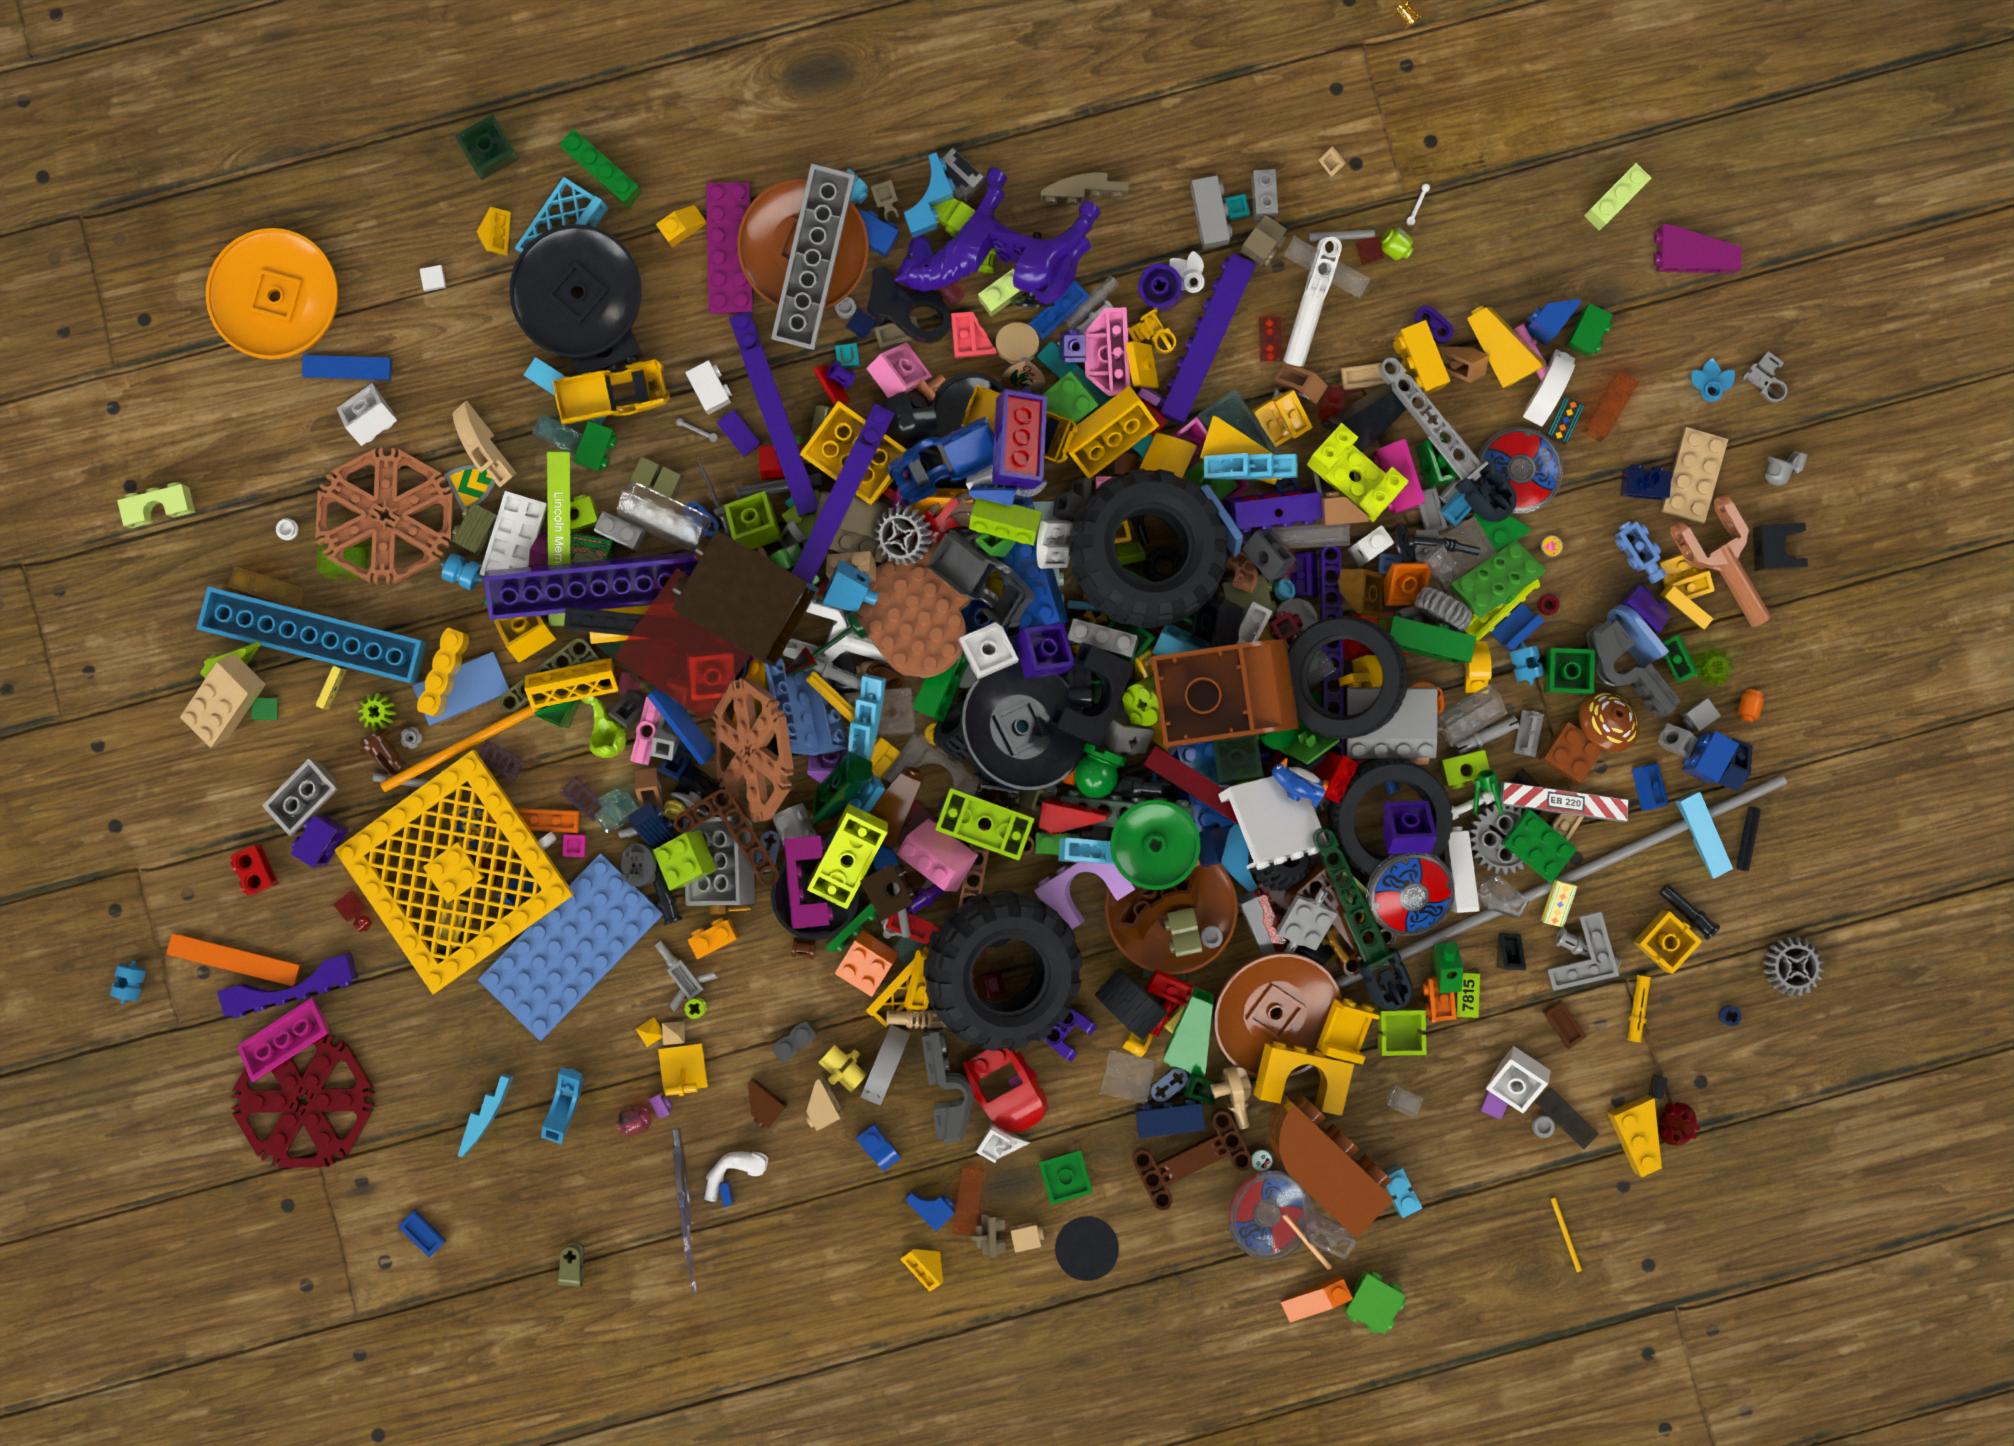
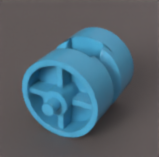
M452 553L446 563L442 562L441 564L444 567L442 571L443 580L451 583L458 581L459 586L470 591L474 590L479 581L483 582V578L479 574L482 565L477 562L471 561L466 563L465 558Z
M1524 642L1520 643V648H1518L1519 650L1509 652L1512 664L1516 665L1514 669L1516 682L1527 680L1530 685H1534L1533 680H1536V677L1545 675L1542 663L1538 662L1540 658L1538 646L1527 648Z
M131 960V964H117L114 977L117 981L112 983L109 995L121 999L120 1004H125L128 1000L139 1001L142 991L140 983L144 982L147 969L135 965L136 961Z

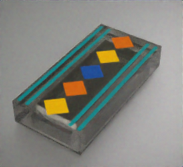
M1564 396L1546 437L1567 445L1585 405Z

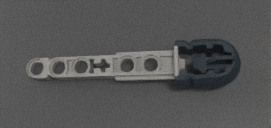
M1393 357L1385 359L1379 365L1381 377L1388 385L1391 384L1392 391L1461 480L1455 486L1458 492L1465 494L1464 499L1481 519L1488 522H1500L1508 518L1516 507L1517 499L1516 493L1500 471H1495L1496 466L1491 459L1483 463L1478 460L1413 378L1404 373L1406 370L1397 359ZM1386 363H1390L1394 366V374H1389L1386 372ZM1400 380L1407 382L1409 386L1408 391H1402L1399 388L1398 383ZM1413 398H1419L1422 401L1420 409L1413 406ZM1427 408L1428 411L1421 415L1420 413ZM1433 417L1435 420L1429 424L1427 422L1428 419ZM1441 432L1449 435L1450 440L1448 443H1443L1440 440ZM1455 449L1463 453L1462 460L1459 461L1454 458L1453 452ZM1481 472L1483 478L1487 480L1488 483L1485 482L1477 489V487L1473 485L1470 480L1475 482L1478 478L1481 477V475L1479 474Z

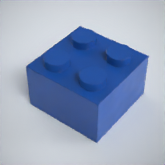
M1717 731L1702 732V734L1697 735L1698 741L1689 758H1684L1682 771L1704 783H1718L1739 743Z

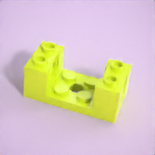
M1341 423L1314 452L1307 465L1336 491L1347 497L1374 522L1409 481L1393 467L1387 473L1382 471L1354 446L1358 436ZM1349 473H1359L1361 477L1360 481H1352L1349 477Z
M848 803L838 822L837 831L821 862H817L808 879L807 890L847 909L861 884L860 880L864 878L888 832V822ZM842 856H852L853 863L844 865L841 862Z

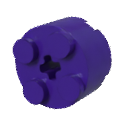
M1156 263L1143 271L1138 282V291L1141 298L1150 308L1158 311H1167L1177 306L1183 299L1184 283L1176 269L1167 264ZM1163 283L1165 287L1164 290L1160 292L1158 289L1159 284Z

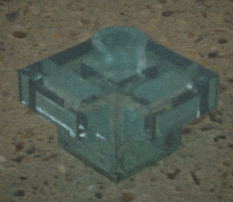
M616 788L599 798L597 802L602 809L595 814V817L606 833H609L629 821L628 815L639 808L627 791L621 793Z

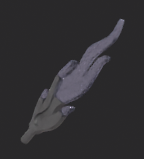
M680 1128L671 1129L673 1139L672 1150L678 1207H680L686 1267H689L692 1294L695 1295L693 1247L689 1226L692 1225L684 1145H682Z

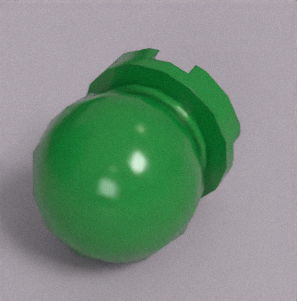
M1086 742L1083 751L1087 752V757L1080 760L1076 766L1074 780L1077 788L1085 796L1102 798L1110 794L1117 785L1118 773L1116 768H1118V765L1124 767L1127 759Z

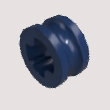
M1724 1006L1720 1009L1718 1017L1723 1024L1735 1026L1741 1021V1013L1737 1008ZM1727 1011L1734 1012L1735 1016H1732L1734 1017L1732 1021L1725 1018V1016H1728L1726 1014Z

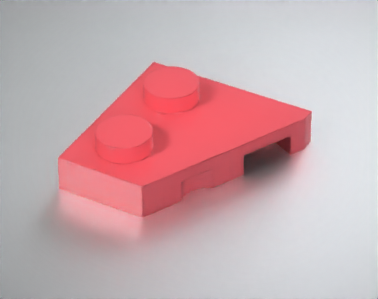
M973 312L951 313L955 358L997 355V350L991 344L986 332L980 326Z

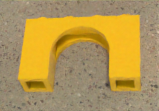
M1273 1041V1045L1265 1043L1253 1092L1254 1096L1260 1100L1281 1104L1288 1075L1296 1067L1310 1064L1317 1068L1320 1076L1315 1107L1321 1112L1342 1116L1354 1068L1352 1062L1326 1056L1320 1050H1314V1053L1307 1052V1048L1294 1045L1292 1049L1287 1048L1286 1044Z

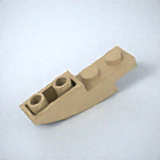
M465 401L452 413L459 438L480 473L486 470L500 488L517 473L490 440L494 437V434L469 402Z

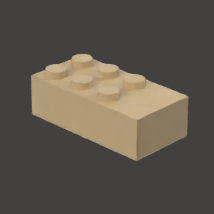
M234 653L216 662L180 718L212 748L229 739L266 684Z

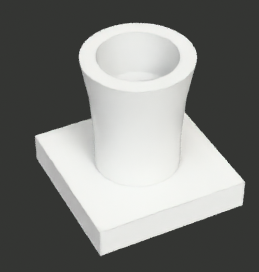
M996 622L962 636L958 640L977 679L1013 665L1019 660L1003 627Z

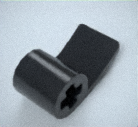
M845 651L832 661L834 666L856 675L852 652ZM834 680L836 691L840 695L859 691Z

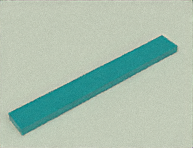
M1053 341L1037 355L1036 358L1058 379H1062L1070 371H1075L1100 402L1101 406L1112 399L1111 396L1106 395L1085 377V372L1075 362L1060 360V348ZM1148 434L1131 448L1144 459L1154 437Z

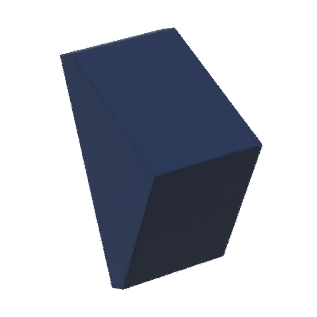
M679 742L673 759H665L658 771L680 781L681 777L688 770L694 756L683 743Z
M1229 825L1199 833L1201 845L1199 860L1203 867L1221 863L1230 830Z

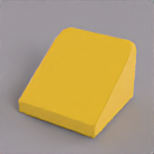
M1130 1032L1123 1048L1138 1057H1142L1146 1053L1154 1034L1149 1033L1144 1040H1141L1133 1032Z

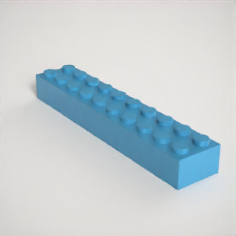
M207 587L196 628L201 631L249 643L259 641L261 646L412 684H417L428 644V642L212 587Z

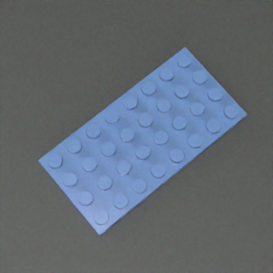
M602 853L569 885L575 895L527 928L478 979L540 1041L561 1022L663 916L662 911L638 887L629 885L626 882V878H622V872Z

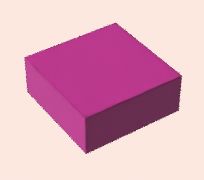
M563 834L562 856L586 857L587 835Z

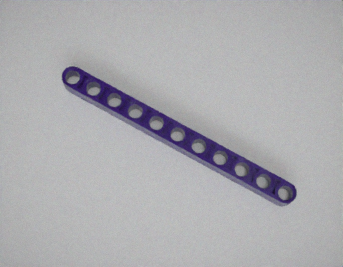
M1333 544L1325 546L1319 553L1320 621L1326 619L1328 615H1333L1334 617L1342 616V594L1339 592L1338 586L1340 569H1342L1341 550ZM1326 550H1332L1335 553L1333 561L1326 559ZM1326 572H1333L1335 574V582L1330 583L1325 579ZM1328 593L1336 597L1335 604L1331 605L1326 602L1325 597ZM1343 639L1336 640L1337 645L1335 648H1329L1326 644L1320 649L1321 707L1328 711V704L1334 702L1338 706L1336 714L1344 715V687H1340L1338 678L1344 676ZM1331 658L1337 662L1335 670L1328 669V659ZM1330 680L1337 683L1338 687L1335 692H1330L1327 689V683ZM1339 739L1340 742L1334 746L1339 751L1338 755L1343 757V755L1345 756V739Z

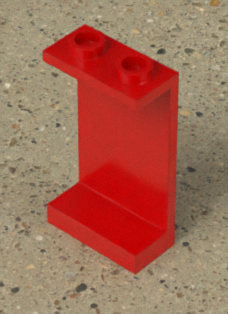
M1327 750V758L1316 766L1315 770L1311 773L1322 781H1329L1328 788L1323 797L1339 804L1351 777L1355 774L1358 763L1343 755L1342 757ZM1277 751L1268 772L1272 773L1273 766L1283 761L1282 752Z

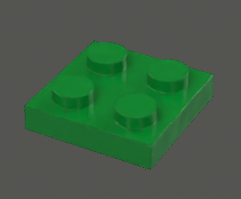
M1081 1149L1038 1161L1050 1205L1093 1193Z

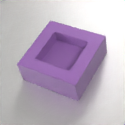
M1141 388L1138 396L1156 406L1163 397L1152 389Z
M1487 1090L1479 1110L1501 1120L1508 1103Z

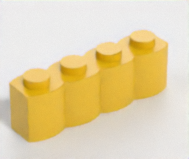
M447 628L443 632L440 639V649L433 658V669L425 680V691L418 699L417 710L419 712L440 717L445 711L447 696L454 686V675L457 674L462 664L461 655L467 650L469 645V634Z

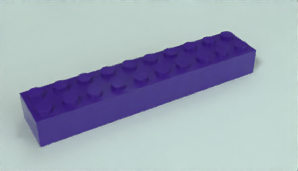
M695 552L485 571L484 584L489 620L565 613L566 607L601 610L675 603L677 600L672 598L675 584L683 575L690 577L699 561L694 559Z

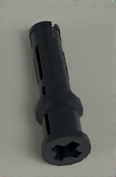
M656 859V879L653 884L659 899L657 907L662 911L665 920L663 924L665 926L680 921L683 918L679 916L675 904L677 900L671 896Z
M1670 884L1664 885L1658 893L1689 920L1690 926L1697 928L1706 940L1712 938L1720 929L1719 924H1714L1706 917L1704 911H1698L1682 895L1674 890Z

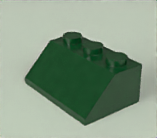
M849 751L815 789L812 822L818 823L837 816L842 809L845 810L850 800L859 795L862 787L871 782L873 778L871 761Z

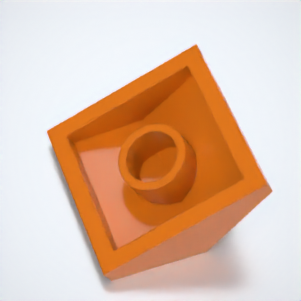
M1393 563L1383 579L1385 605H1414L1418 593L1424 587H1428L1432 563Z

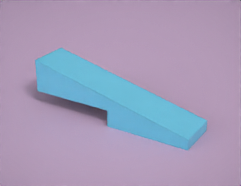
M1693 791L1676 800L1675 802L1694 837L1692 840L1711 878L1714 879L1732 870L1733 867L1701 793Z
M1068 837L1059 840L1058 861L1115 865L1111 856L1110 841Z

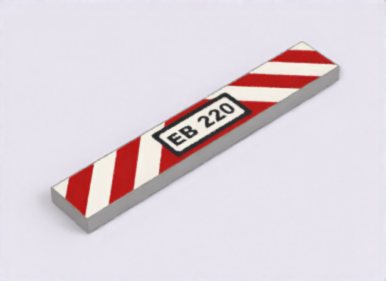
M1507 782L1501 783L1500 801L1503 806L1617 822L1628 821V800Z

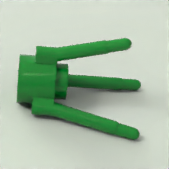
M1492 769L1479 772L1478 779H1474L1473 814L1476 815L1478 813L1480 787L1484 792H1493L1499 813L1503 814L1504 811L1499 798L1501 785L1498 781L1497 773Z

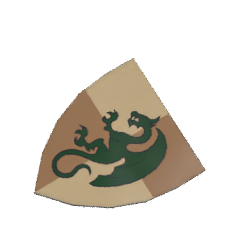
M1023 357L1021 361L1011 365L1003 374L1001 384L1005 388L1023 390L1029 387L1030 391L1044 392L1045 379L1042 372L1027 357Z

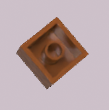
M1563 722L1539 757V760L1574 783H1582L1603 750L1592 743L1582 730L1570 722Z

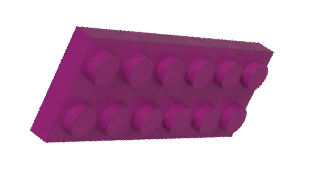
M750 182L706 183L710 315L740 314L749 311L753 313V288L742 271L737 250L739 227L746 210L751 204Z

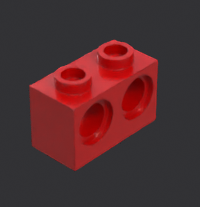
M253 845L230 856L232 859L231 867L235 873H238L241 880L239 882L240 888L247 896L259 894L279 885L262 845ZM247 855L252 859L249 867L244 862ZM256 875L260 878L261 881L258 887H256L253 883V879Z

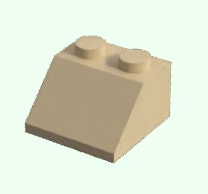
M824 1074L819 1075L815 1081L806 1111L808 1115L805 1116L811 1128L815 1127L816 1131L839 1120L844 1113Z

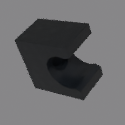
M1806 523L1766 524L1754 527L1755 571L1795 570L1808 567V559L1792 558L1784 549L1786 537L1806 531Z

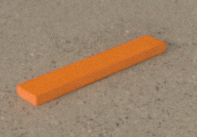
M178 933L171 934L166 955L293 987L297 984L301 964Z

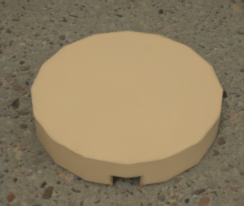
M1022 322L1005 325L996 337V350L999 356L1011 364L1021 361L1023 357H1027L1031 361L1039 349V337L1036 331L1030 325Z

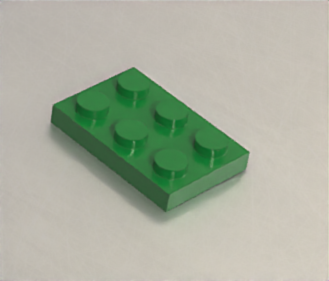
M1530 809L1524 811L1501 842L1506 849L1551 884L1578 849Z

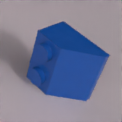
M1575 299L1547 303L1543 308L1538 306L1525 321L1528 323L1526 329L1531 336L1543 345H1546L1558 334L1581 301Z

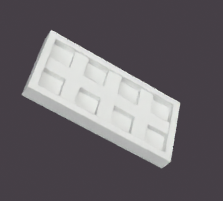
M504 492L479 573L480 575L484 576L485 571L529 567L530 548L541 531L548 508L547 503L511 492Z

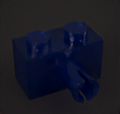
M1630 465V467L1622 471L1620 496L1664 501L1670 498L1672 472L1665 471L1664 467H1652L1650 470L1643 469V465Z

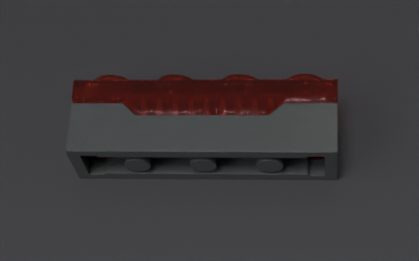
M1259 887L1254 891L1237 897L1239 906L1260 954L1284 952L1288 946L1287 943L1290 941L1277 935L1276 930L1281 923V919L1277 911L1273 912L1270 906L1274 903L1269 892L1265 893Z

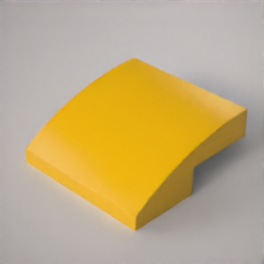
M1294 390L1285 392L1251 410L1272 449L1290 438L1295 439L1313 428Z
M1156 433L1139 469L1167 470L1174 472L1175 476L1183 479L1197 445L1169 435Z
M1682 553L1657 561L1658 566L1663 568L1667 576L1662 578L1665 588L1668 584L1673 585L1689 599L1715 591L1710 571L1706 568L1702 569L1688 565Z

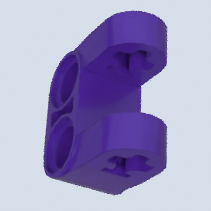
M1070 1007L1072 1009L1070 1011L1072 1013L1071 1019L1066 1022L1059 1021L1051 1028L1059 1031L1058 1036L1055 1039H1049L1048 1037L1044 1039L1054 1050L1072 1062L1078 1052L1063 1041L1075 1024L1090 1035L1094 1033L1098 1026L1082 1013Z

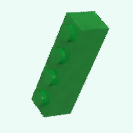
M572 129L559 143L565 154L625 207L629 208L642 194L641 189L635 182L575 129Z
M964 651L957 662L945 672L933 677L923 678V685L919 694L914 699L912 709L944 722L969 663Z

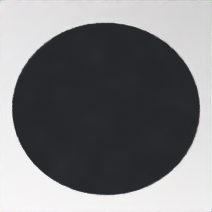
M1080 1217L1070 1221L1062 1228L1056 1239L1055 1254L1060 1267L1069 1276L1081 1281H1092L1105 1276L1111 1271L1118 1258L1119 1245L1114 1231L1104 1221L1093 1217Z

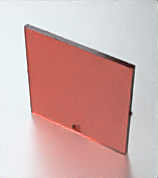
M677 568L614 658L656 686L658 691H663L703 720H706L751 655L672 610L677 601L672 598L673 588L683 575H687Z

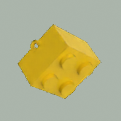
M1661 910L1633 943L1663 971L1673 974L1700 945L1702 940L1689 929L1690 926L1687 923L1681 922L1670 911Z

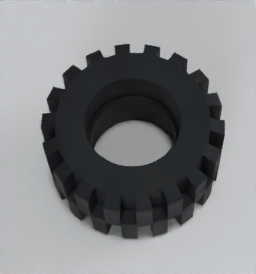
M959 701L949 708L944 722L938 720L933 733L935 745L957 761L970 757L961 733L960 717L963 701Z
M1304 853L1303 857L1293 861L1291 857L1287 858L1283 865H1274V862L1269 863L1270 866L1264 869L1257 870L1254 867L1251 871L1253 874H1256L1258 882H1263L1262 885L1264 887L1269 886L1270 890L1273 891L1276 889L1283 891L1284 889H1289L1306 876L1305 874L1309 871L1308 866L1311 860L1308 859V853ZM1253 859L1249 860V864L1254 862Z

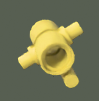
M834 1045L818 1062L831 1074L828 1081L832 1085L839 1081L850 1092L867 1076L856 1064L857 1058L860 1056L857 1050H853L850 1054H845Z

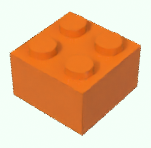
M862 930L835 974L872 997L899 953Z

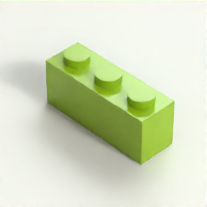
M976 498L970 516L969 529L1034 546L1042 511L1014 504L1007 506Z

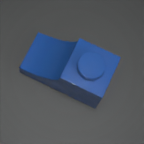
M876 1122L857 1135V1141L868 1156L872 1157L883 1171L901 1159L900 1154Z
M911 1190L905 1197L910 1206L935 1232L955 1214V1203L947 1195L943 1197L939 1194L937 1197L928 1198L918 1195Z

